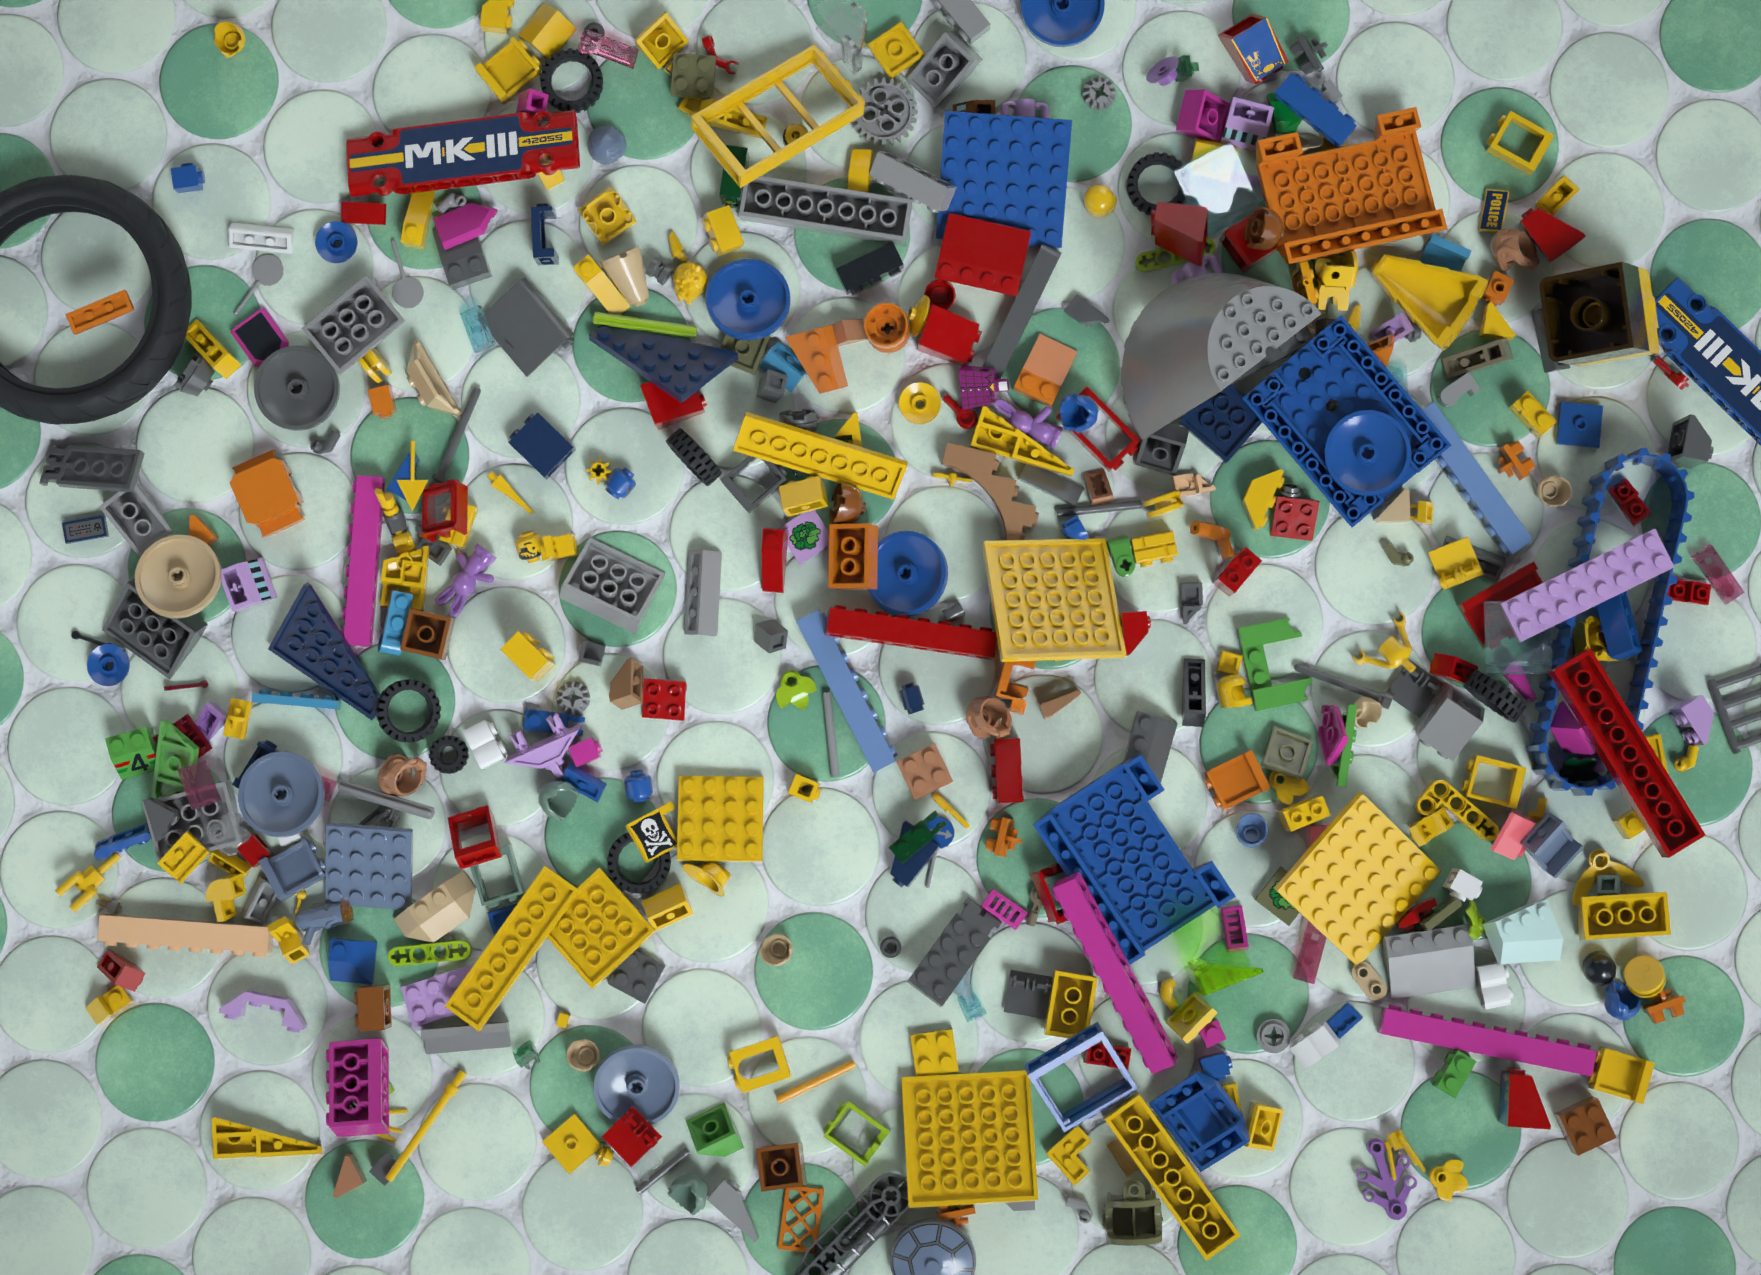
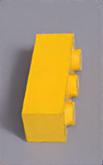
M224 848L212 851L208 859L209 862L230 875L242 873L243 879L247 877L252 868L251 865Z

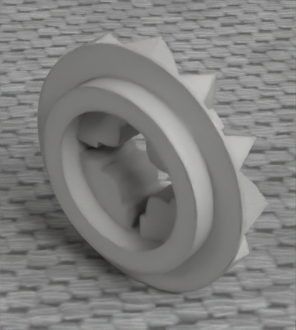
M1098 76L1091 78L1084 85L1082 95L1084 102L1090 108L1104 110L1113 104L1116 90L1114 84L1108 78ZM1102 86H1104L1103 94H1105V96H1100L1099 98H1097V100H1095L1096 92L1094 90H1099Z
M577 681L564 683L557 692L556 700L558 707L564 713L570 715L582 713L590 703L589 690L584 684ZM572 689H574L575 695L582 697V699L575 700L574 707H572L571 700L564 699V697L571 695Z
M1269 1019L1265 1020L1258 1027L1256 1037L1259 1046L1264 1051L1279 1053L1289 1045L1291 1033L1283 1021ZM1273 1027L1276 1034L1282 1035V1037L1275 1038L1274 1045H1272L1271 1038L1265 1036L1271 1034Z

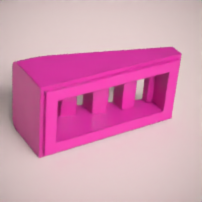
M1512 660L1500 671L1527 702H1534L1537 699L1517 660Z
M993 888L981 905V907L1015 930L1028 913ZM997 896L999 898L993 908L989 907ZM1002 901L1006 902L1001 912H996ZM1009 906L1013 907L1007 918H1005L1003 915ZM1016 911H1019L1020 914L1012 923L1010 921Z
M1242 905L1221 908L1227 952L1248 950L1249 944ZM1239 913V917L1227 918L1226 916ZM1240 922L1239 926L1228 927V923ZM1241 931L1242 934L1230 936L1229 932ZM1243 940V943L1231 944V941Z

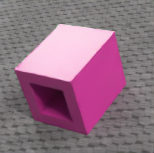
M527 89L519 93L516 113L526 112L535 115L538 111H546L549 94L533 89Z
M592 737L568 747L576 767L601 758L600 753L603 752L599 740L595 741Z
M1213 1018L1199 1032L1206 1048L1226 1040V1036L1216 1018Z

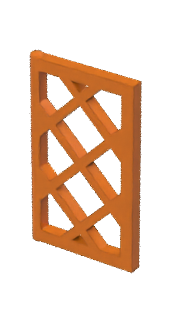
M805 1186L786 1188L778 1249L806 1252L807 1248L804 1247L801 1241L810 1234L814 1238L813 1242L818 1238L824 1188ZM790 1190H797L801 1197L791 1203L789 1201ZM812 1192L820 1193L816 1206H813L807 1198ZM804 1199L811 1209L801 1216L794 1206ZM792 1209L799 1219L788 1226L786 1223L787 1211ZM814 1212L817 1216L816 1224L811 1229L804 1218ZM799 1222H802L808 1232L798 1239L791 1229ZM786 1232H789L795 1239V1242L791 1245H783ZM817 1244L808 1253L816 1254Z

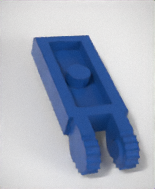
M526 709L523 730L554 733L546 718L550 715L553 718L557 712ZM558 713L565 728L568 726V720L578 723L585 721V717ZM579 729L576 735H583V730Z
M148 823L97 842L94 857L100 860L106 859L113 852H122L130 846L147 843L152 839Z

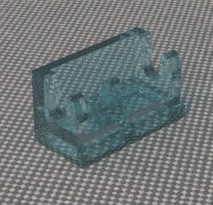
M974 993L971 994L974 1003L970 1000L968 1002L969 1005H967L962 995L957 997L967 1022L987 1014Z

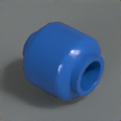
M625 467L623 470L615 468L605 481V486L607 487L605 490L618 500L620 497L626 498L636 486V482L633 479L634 474Z
M643 770L631 771L630 775L624 779L625 795L632 802L647 801L648 797L653 794L651 776L643 773Z

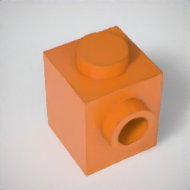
M1495 270L1490 275L1482 298L1485 299L1486 303L1492 301L1494 306H1500L1505 302L1515 279Z

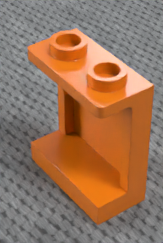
M1252 750L1204 772L1206 776L1203 778L1204 783L1208 789L1212 788L1215 794L1212 799L1216 807H1221L1222 811L1271 789Z

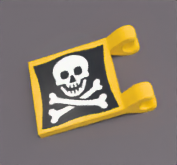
M672 801L625 825L645 863L677 847V837H675L664 817L665 814L675 809Z

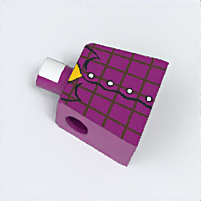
M962 365L959 369L963 410L995 403L998 399V392L1009 391L1008 378L997 379L996 369Z

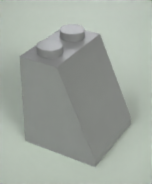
M1449 685L1419 729V741L1426 747H1433L1442 758H1449L1454 761L1483 723L1485 709Z

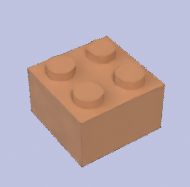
M935 743L896 762L914 800L953 782Z

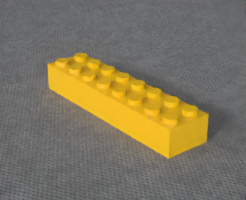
M1138 1092L1103 1116L1104 1120L1206 1261L1241 1236Z

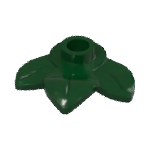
M1575 757L1568 758L1562 763L1563 767L1559 770V776L1568 778V783L1571 784L1576 783L1578 780L1584 782L1594 780L1600 776V774L1592 770L1597 760L1591 757H1584L1579 760Z

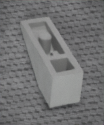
M724 1178L708 1196L707 1200L756 1242L759 1234L743 1195L739 1190L740 1186L733 1179L727 1180Z

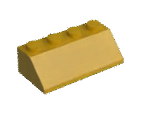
M1667 892L1580 897L1577 918L1579 940L1671 935Z

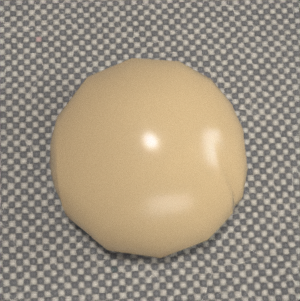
M1551 475L1539 482L1537 495L1539 500L1546 506H1564L1571 499L1572 487L1565 478Z
M1361 697L1352 704L1357 705L1355 727L1367 729L1368 723H1377L1382 715V705L1372 698Z
M775 933L765 938L759 949L762 961L771 966H781L787 963L793 953L791 940L783 934Z
M581 1039L573 1041L566 1050V1060L573 1069L586 1072L598 1065L600 1050L590 1040Z

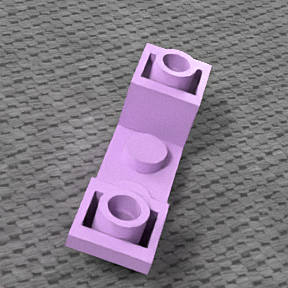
M249 990L219 1008V1013L225 1014V1018L237 1020V1017L244 1016L247 1001H249V1005L255 1007H262V1004L269 1005L270 1009L275 1011H282L284 1008L281 1026H286L288 1031L298 1033L300 1030L307 1028V1022L290 998Z

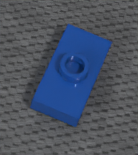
M1347 1001L1326 1022L1340 1039L1363 1019V1016Z

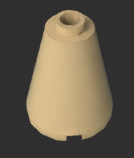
M639 246L601 262L603 269L629 305L634 304L636 308L647 303L646 299L649 298V292Z

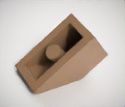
M632 657L626 660L610 682V702L621 710L643 703V665Z

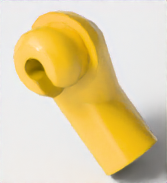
M1688 745L1686 756L1674 762V767L1678 772H1685L1695 766L1699 747Z

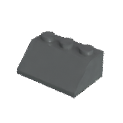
M1690 414L1673 422L1667 453L1671 455L1670 462L1675 466L1691 469L1708 462L1712 458L1714 448L1711 446L1712 439L1695 415Z
M1136 712L1122 762L1141 754L1161 783L1178 723L1144 712Z

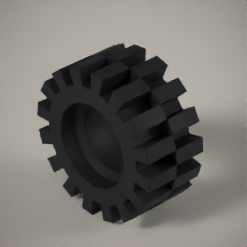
M449 735L439 737L432 743V747L429 748L430 754L428 756L431 760L430 763L434 766L435 770L441 773H457L463 769L464 765L466 766L467 759H469V750L465 742L458 737ZM447 746L453 747L457 752L456 759L451 763H446L441 758V751Z

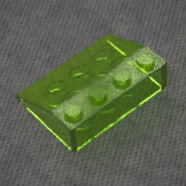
M1200 958L1188 961V966L1184 967L1193 991L1202 997L1264 973L1262 968L1250 963L1202 960Z

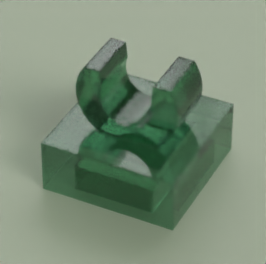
M1182 55L1178 58L1179 63L1176 68L1178 75L1175 78V82H1183L1190 78L1194 71H1199L1198 62H1191L1190 55Z
M528 1040L513 1051L516 1063L521 1068L525 1066L526 1069H531L529 1062L533 1059L537 1063L540 1062L536 1047L531 1040Z

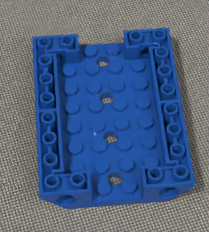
M1342 315L1242 398L1351 528L1383 503L1387 497L1411 477L1423 470L1452 446ZM1302 367H1307L1311 371V376L1306 380L1301 379L1298 374ZM1330 399H1334L1338 403V409L1334 412L1326 409V403ZM1363 410L1379 411L1394 418L1404 428L1411 445V460L1404 477L1392 489L1374 496L1356 495L1341 488L1330 476L1324 457L1326 440L1333 427L1347 415Z

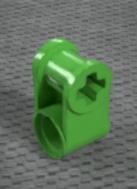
M1128 535L1106 540L1116 573L1121 577L1130 576L1135 569V561ZM1123 562H1125L1126 565L1130 564L1128 571H1125L1124 568H1120Z

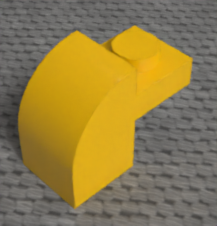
M572 533L556 537L552 535L543 536V539L539 540L542 561H554L579 556L576 537Z
M1442 806L1432 814L1425 815L1410 824L1408 829L1410 830L1412 840L1421 847L1427 844L1433 837L1450 829L1454 824L1444 806Z
M243 874L227 875L213 881L208 886L206 902L213 901L217 922H223L237 916L233 899L246 894Z
M285 916L267 926L269 933L278 941L282 955L291 965L311 955L308 945L302 943L304 936L300 929L297 928L293 919L289 920Z

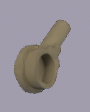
M1036 886L1030 892L1033 906L1026 923L1033 927L1035 926L1041 906H1043Z

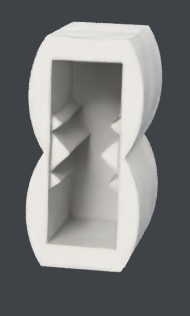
M484 720L463 731L481 769H486L506 759L505 753H507V749L502 741H498L495 735L498 733V730L493 722L489 723L488 720Z
M1498 962L1475 966L1482 1008L1491 1009L1511 1005L1510 999H1513V992L1511 987L1507 986L1506 978H1509L1507 966L1498 964Z
M1326 1021L1321 1024L1319 1022L1314 1023L1309 1027V1033L1305 1035L1300 1033L1291 1040L1292 1044L1289 1049L1305 1069L1331 1053L1341 1043Z

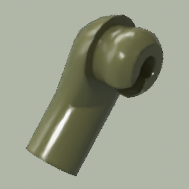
M1392 543L1383 547L1389 560L1394 565L1405 567L1409 566L1414 560L1410 552H1397Z

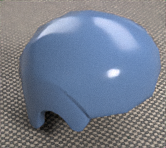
M1249 813L1243 815L1236 826L1238 841L1245 847L1254 848L1262 845L1268 836L1266 820L1260 814Z

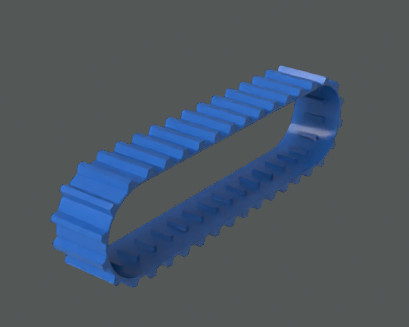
M1640 448L1627 454V457L1624 454H1620L1604 462L1605 470L1590 477L1589 483L1593 486L1591 493L1582 499V504L1587 507L1585 516L1578 518L1577 524L1582 527L1581 536L1573 539L1572 544L1578 549L1576 557L1568 559V565L1574 568L1589 561L1592 544L1596 540L1594 536L1597 523H1600L1599 514L1601 506L1605 501V488L1611 481L1609 477L1614 470L1618 471L1624 468L1622 463L1632 462L1633 465L1642 463L1650 466L1652 470L1660 473L1668 485L1672 505L1671 513L1667 520L1669 522L1666 535L1663 537V545L1673 565L1681 563L1682 557L1677 554L1679 544L1687 540V536L1682 533L1684 523L1691 521L1692 515L1686 511L1688 501L1694 498V492L1687 489L1685 477L1688 475L1687 470H1678L1670 462V454L1664 453L1660 456L1649 454L1647 448ZM1673 568L1657 575L1653 580L1654 587L1651 599L1648 602L1650 604L1647 617L1644 619L1645 626L1642 639L1640 640L1643 652L1638 654L1637 660L1634 663L1633 678L1630 681V691L1627 702H1625L1641 730H1643L1644 724L1638 720L1640 711L1648 709L1649 703L1643 700L1645 689L1653 688L1654 683L1648 679L1650 668L1658 666V661L1653 658L1655 647H1660L1663 644V640L1658 637L1659 628L1667 625L1668 619L1662 615L1664 607L1671 605L1673 601L1667 595L1669 585L1676 584L1678 579L1672 574ZM1576 615L1554 626L1558 629V635L1556 640L1549 641L1548 646L1554 652L1552 660L1545 661L1544 667L1550 671L1566 661L1568 648L1571 647L1572 630L1576 626ZM1548 673L1547 681L1540 682L1539 688L1544 691L1542 702H1536L1534 708L1539 711L1538 721L1530 723L1529 729L1535 732L1533 744L1527 746V752L1533 753L1537 764L1533 772L1535 775H1544L1551 782L1550 789L1554 791H1568L1571 789L1574 796H1592L1594 789H1614L1616 787L1615 780L1609 771L1604 776L1597 777V782L1587 786V782L1578 783V786L1568 783V778L1560 777L1553 769L1554 765L1550 763L1548 758L1547 740L1549 730H1551L1550 725L1553 712L1557 708L1555 704L1559 689Z

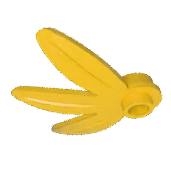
M1596 849L1589 855L1588 862L1590 866L1586 868L1576 883L1573 892V905L1578 906L1580 904V897L1587 896L1595 877L1597 880L1598 875H1609V873L1620 875L1622 882L1639 888L1644 887L1645 883L1630 868L1618 862L1610 861V856L1605 850ZM1601 856V860L1596 862V858Z

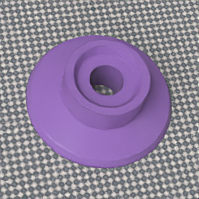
M1170 56L1159 61L1150 69L1146 80L1150 83L1159 82L1161 86L1170 84L1178 75L1176 71L1179 63L1178 57Z

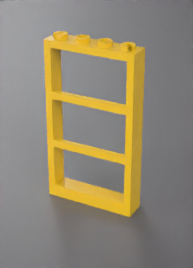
M814 44L692 115L691 129L736 184L742 188L864 115L865 101L860 94H857L852 89L851 83L841 76L836 65H832L829 62L824 51L819 50ZM811 64L816 67L850 107L820 126L782 82ZM773 86L780 91L812 129L783 148L776 143L744 104ZM736 108L774 152L746 170L709 126L710 123Z

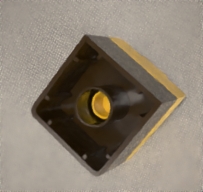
M1617 262L1549 276L1541 280L1539 288L1549 358L1552 361L1580 367L1659 353L1657 312L1647 269L1625 262Z

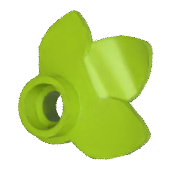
M794 670L786 671L781 677V686L776 692L779 707L784 708L791 702L795 707L805 710L809 702L808 693L817 690L816 684L811 678L800 676ZM789 677L795 678L793 685L787 683Z
M1469 900L1470 907L1465 910L1470 917L1469 936L1477 940L1480 935L1485 933L1482 924L1486 923V919L1479 914L1476 903Z

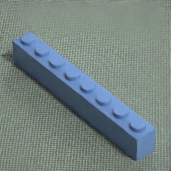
M1435 402L1424 408L1422 411L1452 445L1435 459L1437 464L1441 468H1445L1449 473L1447 475L1448 479L1453 485L1459 487L1463 500L1472 505L1474 508L1472 509L1473 514L1478 520L1482 519L1486 525L1484 528L1489 536L1495 537L1498 542V549L1503 554L1510 556L1533 541Z
M818 609L796 622L874 773L896 762L894 757L898 756L892 744L888 746L885 740L888 735L883 725L878 727L875 719L879 717L873 706L868 707L865 700L869 698L864 688L859 689L856 681L859 678L854 669L849 670L846 664L849 662L845 651H840L837 643L840 642L838 637L825 636L827 616L825 612L821 614Z

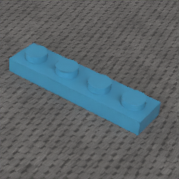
M259 690V694L252 693L251 701L340 710L341 701H336L335 696L322 695V699H314V694L301 693V697H293L291 692H280V696L272 695V691Z

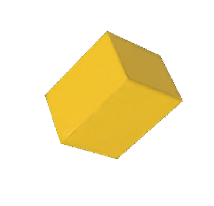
M560 1012L556 1026L567 1028L571 1015Z

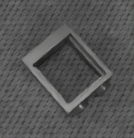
M748 456L721 479L722 484L749 514L776 492L779 486L787 482L785 477L787 473L780 465L776 467L772 462L762 460L779 480L751 503L732 480L758 459L752 456Z

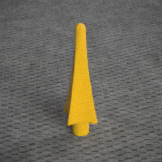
M493 471L489 473L487 478L492 482V487L515 501L529 514H533L534 511L518 496L501 474L497 476Z

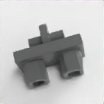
M1299 36L1297 38L1298 41L1290 47V50L1295 58L1304 53L1308 56L1309 59L1300 64L1302 71L1306 75L1314 71H1322L1324 67L1316 54L1318 53L1321 59L1325 58L1327 55L1324 49L1328 44L1326 42L1320 44L1318 39L1314 38L1311 40L1314 48H1312L1306 36Z

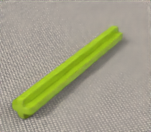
M595 312L593 315V323L689 338H696L697 327L692 325Z

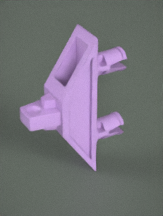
M555 713L553 718L550 715L546 718V721L549 723L554 735L532 745H528L521 729L517 730L516 735L514 732L510 733L508 736L517 751L509 754L504 763L541 769L545 767L546 770L550 769L556 779L562 777L565 772L562 765L564 763L563 755L582 723L571 728H565L558 713Z

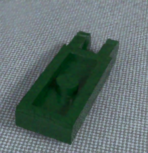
M936 810L923 821L920 820L888 847L902 864L936 837L935 835L947 825L945 821H942L932 831L926 826L937 817L938 813Z

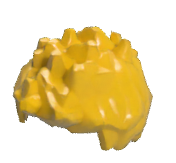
M688 261L680 264L675 269L673 284L679 302L684 299L687 305H690L693 299L697 300L698 296L705 292L707 274L701 265Z

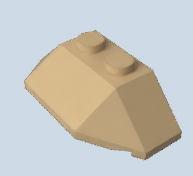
M418 339L415 340L406 369L409 376L406 378L411 387H416L420 394L417 397L422 406L427 405L431 410L460 417L462 412L421 342Z
M462 871L409 906L393 920L405 937L434 943L469 919L476 887L465 871Z

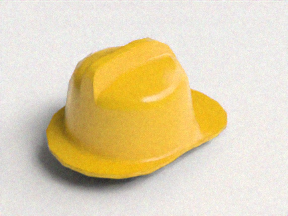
M705 862L699 867L692 864H684L682 866L684 872L690 878L720 897L725 895L723 888L730 879L731 874L717 862Z

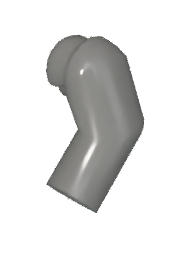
M450 193L435 208L443 214L450 207L459 208L464 206L467 199L463 194Z
M1067 1196L1065 1206L1076 1209L1082 1223H1089L1092 1218V1211L1088 1202Z

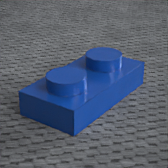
M572 764L568 765L561 782L572 783L579 793L597 803L607 783Z

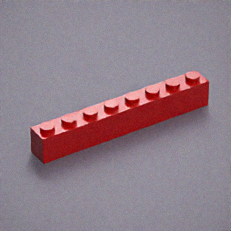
M834 605V608L830 607L827 613L825 636L986 660L995 658L997 644L996 632H992L993 629L988 627H980V630L972 629V626L968 624H959V627L951 626V622L948 621L931 623L930 619L927 618L911 620L909 616L900 614L896 617L888 616L887 612L881 611L871 614L867 613L866 609L855 608V611L846 610V607L841 605Z

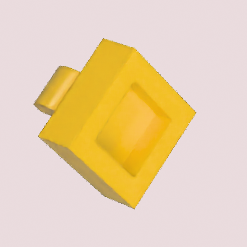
M1418 501V505H1410V508L1418 510L1416 516H1410L1411 520L1433 525L1434 503Z

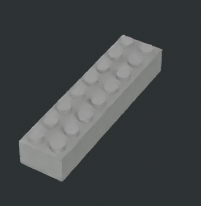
M760 176L743 186L739 218L743 221L884 243L893 242L897 245L906 246L912 199Z

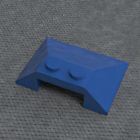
M1195 1072L1149 1102V1105L1200 1172L1250 1142L1242 1112L1216 1079L1201 1072Z

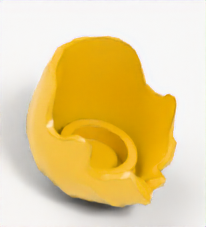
M226 21L216 24L214 28V44L225 55V58L233 57L244 49L246 36L240 26Z

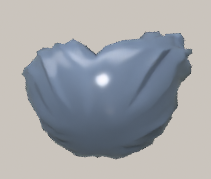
M601 126L590 132L587 147L590 156L597 163L610 164L624 155L626 140L625 136L614 127Z

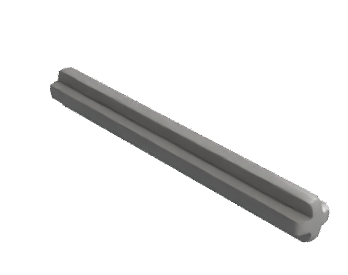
M343 780L338 785L340 793L419 817L432 819L435 814L433 807Z

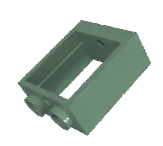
M511 844L501 846L500 849L502 856L507 854L517 890L488 899L479 865L470 867L482 906L488 905V908L501 905V900L507 898L509 902L521 899L520 894L525 893Z

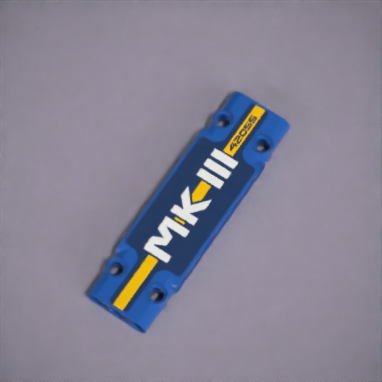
M1677 277L1655 299L1659 327L1657 328L1659 346H1663L1668 357L1761 446V351L1718 309L1708 306L1706 299L1702 295L1696 294L1684 281ZM1691 301H1695L1698 304V310L1692 309ZM1662 330L1669 334L1668 340L1662 338Z

